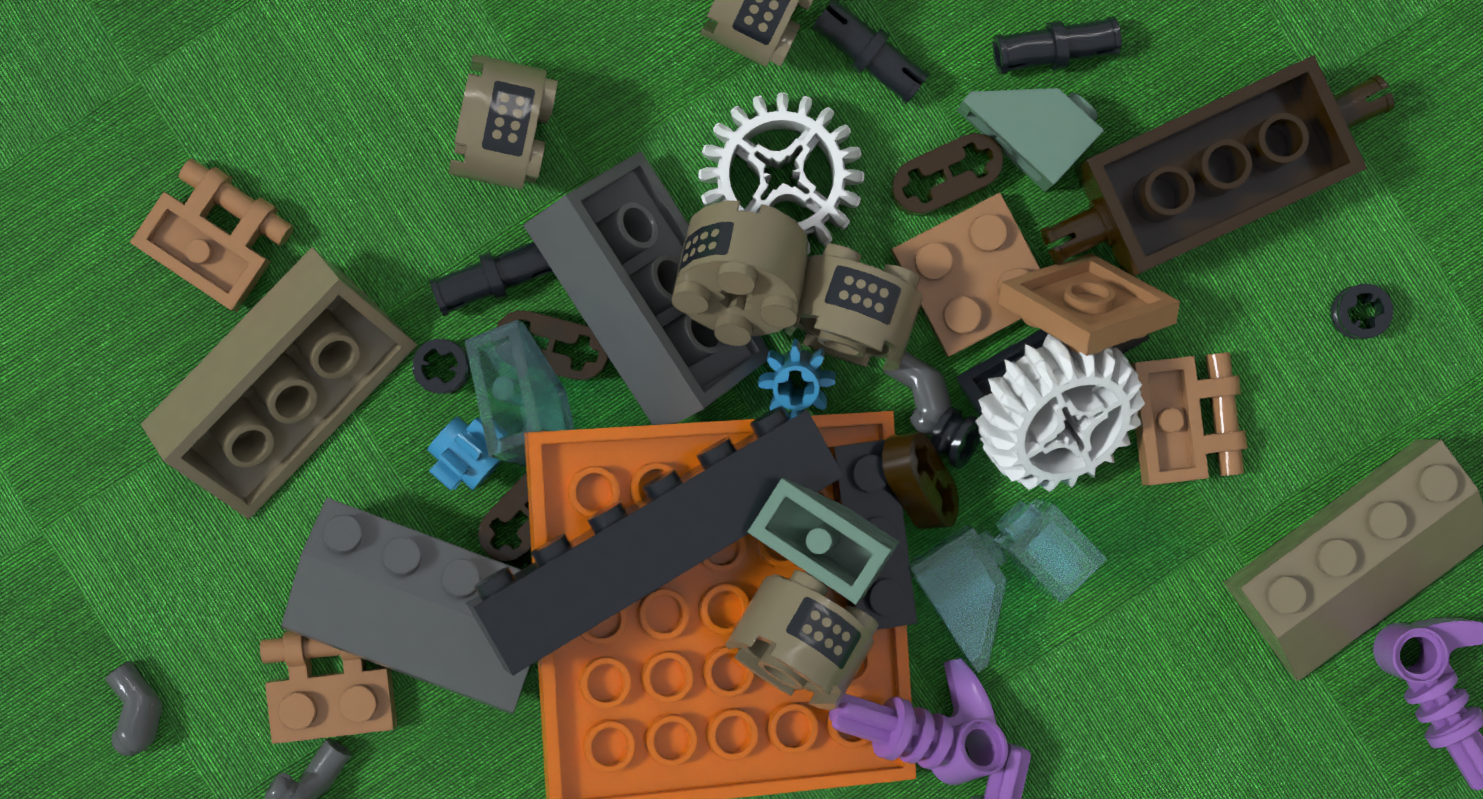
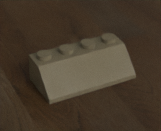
M312 247L141 423V426L165 463L247 519H250L406 358L417 344L350 278Z
M1416 439L1225 580L1223 584L1294 680L1299 681L1483 545V503L1479 490L1442 440Z

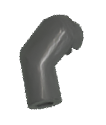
M905 351L900 368L892 371L884 370L883 373L912 390L916 408L910 417L911 423L918 432L932 435L940 417L947 409L952 407L945 377L937 369Z
M128 661L110 673L105 680L123 703L117 728L112 733V745L119 754L134 756L146 751L156 739L163 707L157 694L133 663Z
M327 738L297 782L286 773L278 774L266 790L265 799H318L331 787L352 756V753L340 742Z

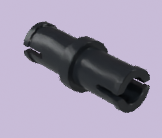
M832 0L827 9L823 11L811 27L814 32L817 31L852 59L854 63L851 67L859 74L863 70L867 71L902 99L901 101L905 105L930 75V72L923 70L887 41L891 36L882 28L878 32L873 30L843 6L840 0Z
M1112 16L1103 20L1066 26L1060 20L1046 23L1045 29L1003 36L1001 34L995 35L992 44L995 67L999 75L1011 71L1048 65L1055 71L1068 68L1069 62L1110 55L1112 57L1118 56L1121 53L1119 49L1122 48V38L1119 23Z
M534 241L493 257L490 251L479 255L480 262L437 279L432 278L429 280L442 315L446 316L449 312L493 295L496 300L507 297L506 290L549 273L554 274Z

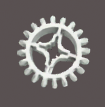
M778 93L776 99L777 111L767 112L763 97L756 96L753 98V110L756 117L750 120L742 108L735 106L731 109V117L738 129L734 132L721 123H717L713 128L716 137L725 143L724 148L715 145H704L702 150L705 158L718 163V168L706 167L699 170V180L701 182L718 183V188L709 190L701 196L703 204L707 206L726 200L737 201L730 184L731 166L737 155L747 162V167L753 170L760 182L752 201L744 210L739 205L738 211H751L759 214L761 204L773 207L776 203L782 201H792L802 208L806 206L815 214L804 221L798 222L799 226L807 235L813 233L818 242L823 246L830 244L832 237L824 224L829 221L837 228L846 229L850 220L837 209L838 205L857 208L861 200L857 194L844 190L845 185H858L864 181L863 171L845 169V164L855 162L860 158V148L849 147L840 150L838 146L851 133L848 125L839 126L832 133H829L825 128L831 122L834 111L826 107L821 111L816 121L809 118L812 99L807 96L801 99L798 113L787 111L789 102L787 93ZM775 129H787L801 133L798 139L796 138L788 148L781 151H770L760 144L754 145L749 141L760 133ZM816 145L824 152L831 169L832 186L828 199L815 190L816 186L806 178L803 170L805 162ZM800 153L795 160V170L792 172L791 179L798 180L797 187L794 186L792 188L783 183L777 190L773 189L765 200H762L768 193L769 185L767 183L771 180V174L765 173V166L781 169L786 163L789 164L796 154ZM808 242V247H807V255H809V253H810V244H809V242Z
M1050 334L1045 338L1043 346L1038 349L1025 344V356L1017 362L1004 359L1007 372L1002 377L989 378L992 393L978 400L982 414L976 420L982 436L980 440L984 444L983 449L991 461L1011 481L1017 480L1018 483L1023 484L1028 490L1039 485L1048 492L1052 491L1060 481L1072 488L1078 476L1085 473L1095 478V468L1104 461L1115 463L1113 452L1118 447L1131 445L1127 431L1141 425L1137 411L1145 404L1139 390L1142 384L1138 380V374L1118 348L1110 347L1104 349L1099 354L1086 356L1081 352H1073L1064 342Z

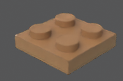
M1001 193L980 202L896 246L890 251L898 266L911 270L920 276L917 290L922 293L923 297L920 309L946 358L1022 319L998 304L1001 282L1040 269Z
M1088 253L1064 261L1059 265L1054 264L1002 281L998 304L1020 316L1027 325L1040 328L1064 342L1073 352H1081L1088 356L1099 354L1104 349L1132 339L1145 337L1148 333L1176 324L1180 301L1094 254Z

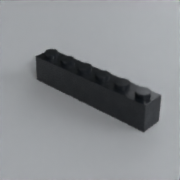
M779 406L761 415L750 423L754 433L743 440L733 444L730 437H727L710 445L696 455L701 464L682 476H679L676 469L661 474L642 487L646 494V497L626 509L621 501L603 508L587 519L592 529L569 541L566 534H561L533 550L531 554L536 562L513 575L510 568L505 567L477 583L474 587L479 595L466 602L504 670L511 675L517 674L749 534L748 530L781 478L785 477L816 493L842 478L844 475L808 410L790 411L787 413L783 406Z

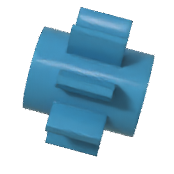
M794 339L791 351L783 356L772 349L768 352L767 362L775 372L761 374L758 387L773 389L774 395L771 399L770 410L783 406L789 410L798 411L806 409L812 404L822 410L826 408L827 398L819 387L835 385L836 372L830 370L821 371L820 365L825 354L823 348H819L811 354L808 351L801 350L799 340ZM790 371H801L802 378L805 381L804 388H793V382L789 378Z
M459 416L455 417L437 435L427 449L438 460L429 472L450 491L453 488L456 489L462 482L472 491H475L504 459V456L493 447L501 439L502 435L481 417L479 419L476 417L470 425Z

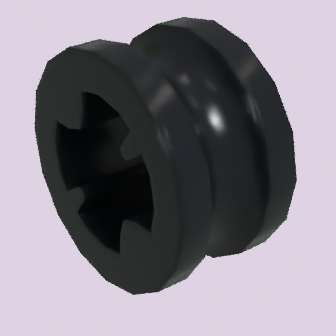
M1358 284L1341 290L1334 297L1330 307V319L1334 328L1342 336L1350 339H1366L1380 335L1389 327L1393 318V304L1389 295L1382 288L1373 284ZM1356 295L1364 296L1362 304L1372 302L1375 309V315L1366 318L1365 329L1359 328L1360 320L1351 321L1348 316V308H1353L1357 305Z
M433 339L424 343L416 351L413 358L412 371L416 381L424 389L433 393L449 394L459 390L467 382L471 373V362L467 352L459 344L447 339ZM435 351L442 356L454 354L458 367L450 368L456 374L449 382H446L442 377L430 379L427 374L426 366H433V363L427 360Z
M950 407L940 417L930 441L941 459L947 456L950 466L961 469L974 454L981 435L976 423L978 418L970 416L965 420L962 410L955 407Z

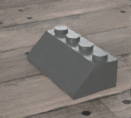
M642 151L566 194L523 224L652 425L676 424L703 410L767 361L769 349L760 336H751L750 342L742 346L724 344L715 337L714 330L691 319L686 313L677 310L673 306L671 300L689 225Z
M326 497L301 553L282 621V629L514 715L533 667L532 664L515 675H511L504 670L466 602L479 595L474 586L481 580L505 567H509L513 575L521 571L520 569Z

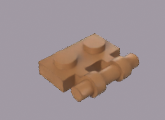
M192 158L184 164L178 176L180 180L195 189L187 202L184 204L171 194L163 192L130 243L231 311L238 312L271 263V261L253 250L252 246L262 234L279 246H282L292 234L294 226L276 214V206L262 197L254 200L231 184V176L217 167L209 170ZM218 204L240 219V222L231 234L206 218L215 205Z
M1230 352L1205 355L1208 379L1197 380L1194 356L1130 363L1131 367L1137 372L1138 380L1142 384L1139 390L1145 402L1144 406L1137 411L1141 425L1135 428L1142 485H1157L1209 478L1206 454L1216 452L1220 476L1244 473L1242 449H1247L1248 445L1246 430H1239L1235 394H1241L1239 376H1233ZM1201 398L1211 399L1214 433L1204 435L1200 407Z
M285 631L281 638L261 640L260 655L263 664L286 662L289 678L270 680L265 683L272 744L394 730L398 726L391 669L386 667L367 669L365 659L290 631ZM341 656L344 672L313 675L312 658Z

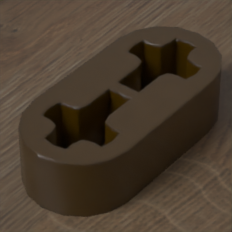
M972 133L908 161L899 168L892 180L891 194L894 203L901 211L908 215L923 216L986 188L996 180L1002 170L1003 156L1001 148L995 140L987 135ZM971 147L975 154L986 152L990 160L982 168L984 177L977 178L972 170L953 177L949 168L958 165L966 157L964 148ZM917 172L920 179H927L940 173L944 182L934 186L928 192L929 202L922 204L917 196L907 198L903 193V189L910 183L908 174Z
M517 310L506 314L498 322L494 331V344L497 352L504 360L521 367L573 380L588 381L598 377L605 370L609 362V357L591 329L585 325L530 311ZM523 321L530 322L531 333L538 337L549 339L547 349L526 347L523 356L515 355V344L506 340L509 329L519 330ZM581 336H586L590 338V348L598 352V359L596 363L586 362L582 371H576L573 369L574 360L572 358L555 353L557 343L578 345Z
M921 432L897 434L888 437L882 452L884 475L913 524L922 530L952 527L958 518L959 512L957 487L930 439L925 433Z
M527 472L493 506L480 523L478 532L480 545L486 554L496 560L510 561L518 559L531 549L529 519L517 531L518 537L522 540L519 547L516 548L513 544L508 543L500 548L493 541L498 534L497 529L493 526L496 519L499 518L502 522L506 523L513 520L521 511L529 517Z

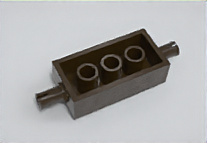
M1315 55L1093 156L1074 169L1089 200V209L1050 227L1046 226L1041 229L1045 246L1066 236H1069L1071 239L1048 251L1055 264L1059 265L1064 260L1105 242L1111 247L1120 269L1135 276L1367 169L1349 129L1378 115L1393 111L1394 99L1392 93L1371 102H1366L1365 100L1367 97L1389 86L1380 75H1373L1368 80L1333 96Z

